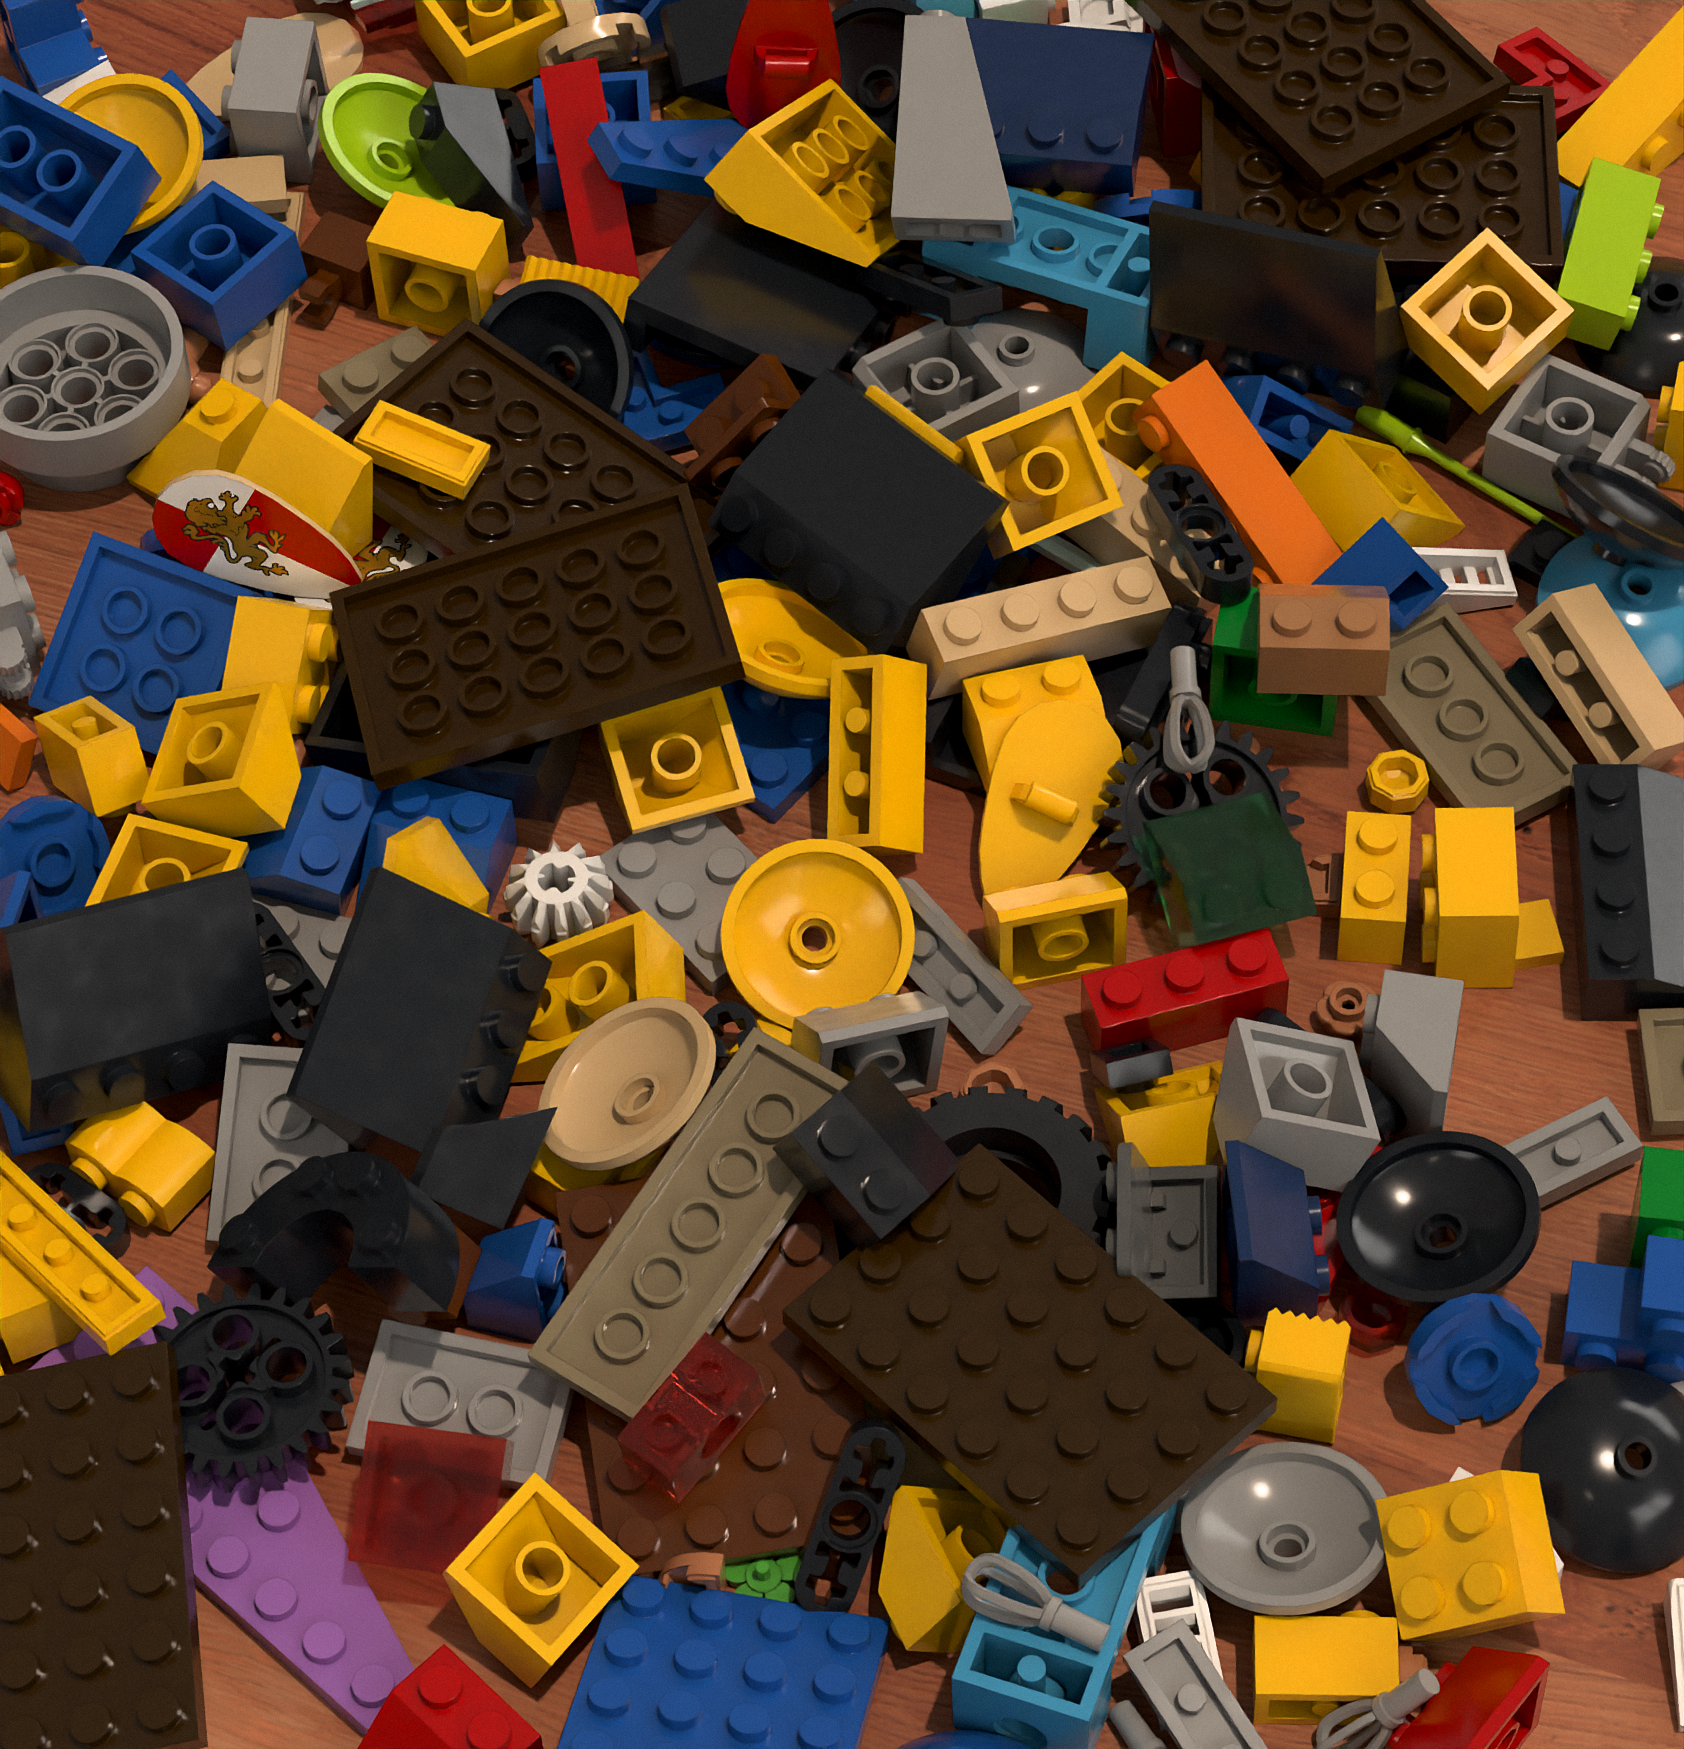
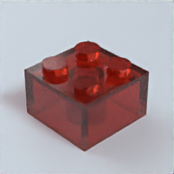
M368 1420L348 1561L443 1574L448 1566L506 1504L515 1442L503 1438Z

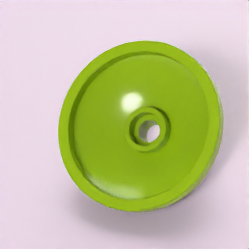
M363 73L350 76L336 84L328 93L319 111V139L334 170L354 192L382 209H385L394 191L417 197H428L439 203L456 207L421 163L416 141L409 131L410 113L413 107L420 102L427 89L398 76L383 73Z

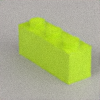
M1593 157L1577 191L1563 243L1564 267L1559 281H1553L1551 287L1574 309L1566 334L1567 338L1609 351L1620 329L1627 332L1631 330L1641 301L1640 297L1631 295L1634 284L1642 285L1653 251L1644 249L1646 238L1653 240L1664 212V205L1655 203L1661 182L1660 178Z

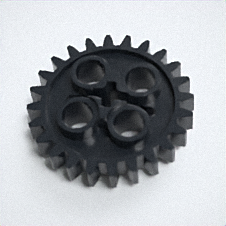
M1226 720L1214 730L1215 745L1208 759L1207 768L1197 774L1191 773V782L1184 773L1175 772L1166 765L1163 757L1164 736L1155 727H1152L1142 736L1143 746L1133 741L1122 751L1127 763L1116 761L1107 772L1117 784L1106 785L1098 795L1103 801L1114 806L1104 810L1096 817V823L1111 827L1114 831L1100 843V848L1119 850L1121 855L1111 866L1110 871L1112 873H1119L1129 869L1134 877L1129 882L1126 892L1132 894L1145 886L1150 890L1147 909L1151 911L1165 899L1170 902V918L1174 921L1184 915L1188 907H1192L1197 925H1202L1210 918L1213 907L1222 922H1227L1236 915V904L1245 913L1251 912L1259 905L1257 894L1268 899L1279 889L1274 878L1284 879L1292 872V865L1282 856H1292L1302 847V843L1287 835L1288 832L1296 830L1304 823L1303 817L1287 813V807L1300 797V793L1297 791H1281L1279 783L1290 773L1289 769L1280 768L1270 771L1266 764L1271 759L1274 749L1268 747L1258 754H1254L1250 750L1253 732L1248 731L1237 741L1231 740L1230 722ZM1180 722L1181 745L1187 757L1191 759L1197 756L1193 724H1190L1187 734ZM1210 771L1223 773L1229 779L1232 785V795H1223L1213 788L1209 778ZM1150 785L1162 786L1170 792L1173 798V809L1161 808L1153 801L1150 795ZM1194 812L1197 818H1207L1210 826L1206 828L1203 822L1193 823L1190 814ZM1228 831H1235L1246 838L1250 847L1249 856L1239 855L1231 849L1227 839ZM1169 845L1182 847L1188 853L1191 859L1190 870H1182L1172 864L1168 857ZM1210 859L1212 863L1219 869L1218 874H1215L1210 870Z
M253 1282L246 1298L237 1299L234 1289L228 1284L224 1286L222 1302L213 1304L201 1292L197 1294L199 1311L191 1315L185 1309L176 1306L173 1308L177 1326L174 1329L161 1325H155L152 1328L157 1343L167 1341L176 1350L185 1471L187 1473L192 1468L197 1488L203 1489L214 1475H219L225 1493H231L238 1477L247 1476L254 1492L260 1491L263 1473L272 1471L279 1481L285 1483L288 1481L287 1463L294 1460L299 1465L310 1469L313 1466L308 1451L311 1445L327 1450L333 1447L331 1436L326 1426L345 1427L347 1424L342 1405L354 1402L353 1390L350 1381H348L355 1377L350 1356L346 1355L348 1351L342 1332L334 1333L330 1315L325 1312L315 1316L311 1299L308 1297L302 1298L291 1307L287 1289L281 1286L270 1300H265L259 1283ZM238 1341L248 1342L241 1348L226 1350L228 1346ZM292 1373L302 1374L291 1382H278L286 1375ZM193 1392H206L200 1398L194 1400H182L188 1394H191ZM248 1424H259V1426L251 1432L241 1434L235 1433L242 1426Z

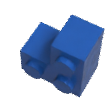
M0 0V23L7 51L28 90L43 96L108 60L101 46L92 48L90 44L93 41L90 26L81 9L77 10L76 5L84 2V0Z
M1648 1235L1641 1269L1573 1260L1566 1294L1559 1364L1576 1366L1581 1371L1599 1367L1632 1368L1656 1376L1669 1384L1684 1380V1240Z

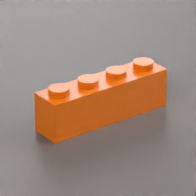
M1207 359L1150 395L1131 414L1137 424V431L1142 442L1151 451L1156 452L1165 465H1184L1196 470L1202 476L1254 560L1252 587H1258V583L1312 584L1343 554ZM1208 531L1209 536H1215L1211 531Z

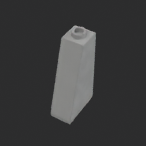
M928 10L921 15H905L891 220L895 237L899 240L1015 243L1016 229L1012 206L966 19L963 16H955L951 12L944 10Z

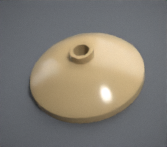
M667 997L637 1000L620 1006L596 1020L565 1049L553 1066L544 1084L538 1111L558 1107L543 1139L546 1145L564 1163L583 1170H606L628 1165L649 1156L663 1147L686 1126L703 1101L709 1088L716 1061L715 1038L709 1024L689 1004Z

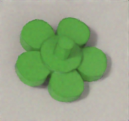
M797 1555L782 1556L779 1559L766 1558L755 1560L752 1563L745 1562L726 1565L727 1583L733 1587H738L734 1593L795 1603V1592L791 1585H794V1570L799 1557Z

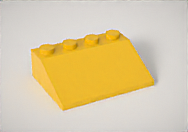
M831 78L749 129L704 178L714 190V196L719 204L728 212L739 215L745 222L866 268L903 241L896 239L891 220L896 145Z

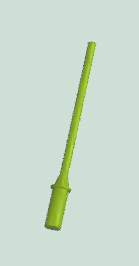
M1365 405L1358 409L1355 415L1357 422L1400 447L1405 455L1412 453L1427 457L1536 525L1543 518L1574 537H1579L1434 448L1422 435L1421 428H1413L1382 409Z

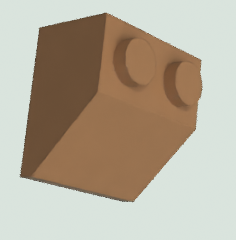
M1258 583L1257 693L1385 696L1390 655L1389 596L1385 586Z

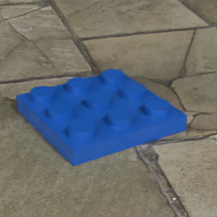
M93 531L27 705L48 712L87 696H92L134 725L141 749L157 755L176 699L221 691L238 596L263 597V595Z

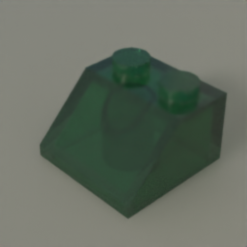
M1266 792L1142 822L1173 948L1201 945L1317 914L1302 850Z

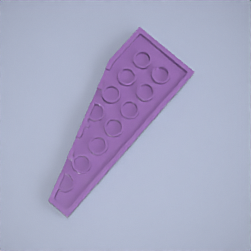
M148 1266L134 1276L162 1304L166 1318L156 1325L174 1329L177 1326L173 1308L176 1306L185 1309L191 1315L199 1311ZM152 1328L121 1350L157 1343ZM82 1330L76 1335L74 1341L51 1349L29 1370L107 1354V1352ZM233 1343L226 1350H235L240 1347L237 1343ZM196 1391L188 1394L182 1400H194L200 1398L206 1392ZM248 1424L242 1426L235 1433L241 1434L251 1432L255 1430L259 1426V1424ZM294 1460L287 1463L288 1481L285 1483L279 1481L272 1471L265 1472L262 1476L260 1491L255 1492L247 1476L238 1477L231 1493H225L219 1475H214L203 1489L197 1488L191 1468L186 1473L195 1584L365 1736L391 1690L415 1669L306 1468Z

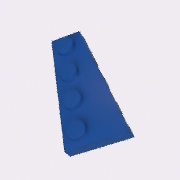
M736 118L599 122L587 141L610 180L714 198V190L704 178L748 129L742 126Z

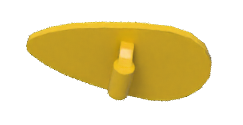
M1064 699L1039 703L1019 715L1004 735L991 771L981 822L978 860L979 879L983 896L997 893L1011 886L1030 887L1058 881L1100 824L1096 823V817L1104 810L1109 809V804L1099 798L1098 795L1106 785L1117 784L1107 772L1116 761L1124 762L1121 743L1108 720L1088 705Z

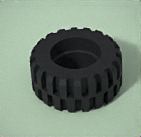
M988 1086L968 1087V1095L954 1098L950 1091L931 1098V1108L924 1112L919 1107H914L958 1160L980 1143L1106 1251L1107 1229L1117 1228V1203L1109 1202L1106 1187L1107 1164L1112 1159L1104 1143L1097 1139L1092 1141V1128L1080 1116L1072 1114L1067 1119L1063 1116L1062 1104L1046 1096H1042L1039 1102L1027 1099V1090L1006 1087L1005 1094L988 1093Z

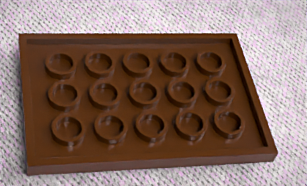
M650 1176L555 1192L562 1246L566 1251L565 1267L569 1293ZM809 1191L645 1432L584 1396L603 1534L639 1565L638 1569L631 1576L658 1579L667 1560L687 1553L709 1552L724 1554L725 1566L745 1562L752 1563L759 1559H777L783 1556L800 1555L844 1434L854 1423L866 1419L863 1395L783 1324L782 1310L840 1262L834 1221ZM871 1444L869 1447L857 1445L855 1450L861 1453L863 1468L857 1483L878 1495V1488H870L869 1476L874 1465ZM844 1476L841 1482L854 1481H852L848 1476ZM845 1500L835 1505L831 1510L829 1522L837 1532L853 1535L866 1527L870 1513L862 1503L855 1500ZM884 1522L877 1541L886 1540ZM821 1540L818 1544V1546H826L829 1547V1549H834L823 1540Z

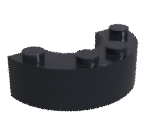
M352 1151L328 1155L323 1158L312 1156L306 1159L295 1171L286 1175L258 1197L243 1214L232 1217L223 1226L219 1234V1246L211 1257L207 1268L227 1285L230 1284L234 1291L243 1298H246L253 1282L259 1283L265 1300H270L281 1286L286 1287L292 1307L304 1297L311 1299L316 1289L336 1269L348 1263L347 1267L397 1311L446 1312L457 1282L460 1249L456 1229L449 1216L441 1207L386 1159L367 1152Z

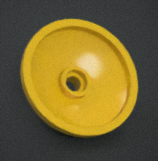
M134 73L115 74L85 84L59 104V106L137 145L162 178L124 235L138 232L157 223L171 213L186 197L201 167L204 142L202 128L194 109L176 88L161 79L148 75Z
M742 578L718 583L747 677L743 678V680L760 690L787 698L830 699L832 658L875 655L782 582Z
M806 839L784 844L755 861L734 885L724 907L720 929L722 958L726 971L737 992L757 1013L790 1030L793 1029L794 1017L806 1015L814 1009L821 1007H832L835 1009L868 1002L870 999L882 994H896L909 971L915 944V927L912 911L902 887L893 874L879 860L862 849L844 842L828 839ZM817 928L823 933L825 944L821 950L810 951L805 948L802 943V934L806 929Z

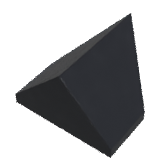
M558 1107L449 1130L434 1126L410 1181L432 1200L503 1230Z

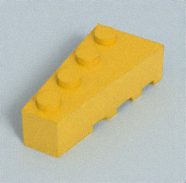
M1684 5L1557 142L1559 182L1578 190L1593 157L1656 177L1684 153Z

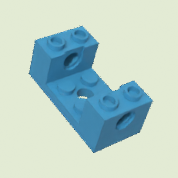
M1006 184L1016 229L1015 243L923 240L922 256L993 284L1001 282L1010 287L1021 288L1057 299L1065 304H1073L1088 309L1082 365L1101 370L1122 351L1147 367L1158 350L1150 321L1149 227ZM1053 247H1059L1065 250L1055 251L1051 249ZM918 313L920 315H924L933 319H941L940 317H937L932 314ZM971 325V326H967V327H968L969 329H973V327H974L975 325Z
M1177 1502L1091 1578L1079 1592L1071 1595L1056 1593L1048 1586L1046 1582L1048 1577L1057 1570L1012 1529H1008L999 1552L1000 1555L1012 1560L1032 1573L1047 1587L1052 1596L1056 1595L1064 1599V1604L1110 1625L1111 1630L1103 1648L1098 1653L1053 1630L1047 1632L1040 1629L1039 1626L1024 1627L1007 1624L976 1612L951 1677L953 1727L963 1730L998 1733L1023 1742L1034 1749H1096L1110 1710L1111 1671L1145 1578L1159 1575L1176 1528ZM989 1578L986 1586L987 1589L1020 1603L1040 1608L1020 1593Z

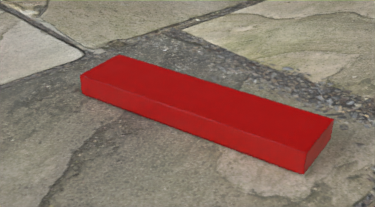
M597 57L539 68L577 265L594 270L600 269L605 272L610 271L615 274H623L628 277L634 276L640 279L622 184L619 181L608 178L587 141L599 122H609Z

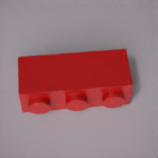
M1266 927L1081 975V1020L1093 1051L1153 1037L1172 1052L1226 1038L1229 1034L1230 1025L1236 1017L1252 1020L1266 1007L1276 1009L1286 1016L1289 978L1269 928Z

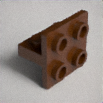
M761 353L684 429L699 455L683 472L689 484L713 485L714 487L726 488L735 470L801 397L777 355Z

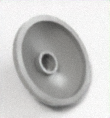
M1026 308L1003 309V311L982 315L979 323L973 329H969L1019 389L1020 413L1076 390L1078 391L1100 371L1082 365L1086 333L1072 322L1049 312Z
M1275 1442L1253 1446L1224 1458L1193 1486L1186 1499L1181 1517L1183 1550L1192 1571L1198 1579L1217 1596L1238 1607L1272 1615H1300L1325 1610L1358 1594L1370 1584L1384 1566L1386 1555L1375 1500L1386 1498L1387 1496L1380 1483L1365 1467L1354 1459L1333 1449L1301 1442Z

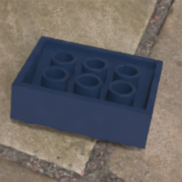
M965 17L1006 184L1016 187L1103 195L1129 193V197H1134L1155 34Z

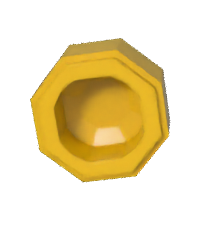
M1404 749L1379 753L1366 771L1365 784L1370 803L1389 814L1415 811L1428 795L1429 777L1424 760Z

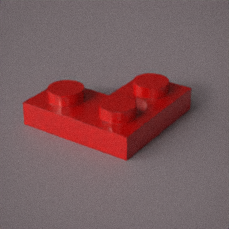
M1537 26L1499 44L1493 60L1494 65L1513 78L1519 85L1554 86L1557 134L1572 127L1611 84V82Z

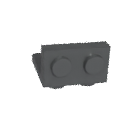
M1133 1142L1119 1143L1117 1161L1108 1162L1106 1170L1108 1199L1110 1203H1117V1228L1107 1229L1106 1253L1117 1260L1118 1276H1136L1168 1305L1221 1303L1220 1168L1218 1165L1150 1167Z

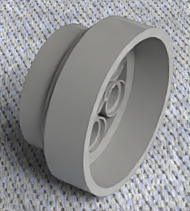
M75 265L51 268L27 275L0 289V460L15 467L21 474L39 485L66 492L101 490L127 481L126 476L178 423L189 400L191 390L190 364L181 324L174 308L157 289L144 280L120 270L100 266Z

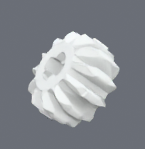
M553 839L548 853L540 854L528 848L525 864L511 865V870L508 874L510 885L506 886V891L504 892L506 910L510 912L513 927L517 930L518 934L525 935L531 933L532 941L535 942L538 949L551 939L557 940L558 943L592 930L593 927L607 924V920L610 917L609 906L612 905L611 900L614 899L612 881L606 875L605 865L601 861L600 856L586 858V851L580 843L576 844L569 851L563 852Z

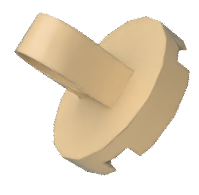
M561 0L569 26L559 30L537 49V59L540 68L597 57L599 72L612 73L634 62L630 51L636 47L646 52L650 48L651 38L644 18L638 14L620 12L599 15L595 0Z

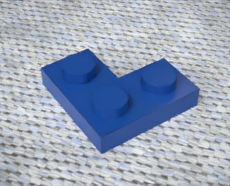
M645 348L641 354L632 350L634 358V384L627 410L620 423L663 452L692 444L684 429L726 389L720 373L662 388L647 349Z

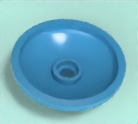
M1587 534L1574 539L1559 550L1551 559L1541 577L1536 593L1535 608L1552 593L1595 583L1664 689L1669 691L1684 684V570H1655L1630 561L1626 563L1625 567L1616 566L1604 560L1593 551L1592 547L1595 541ZM1628 586L1638 587L1646 594L1637 595Z

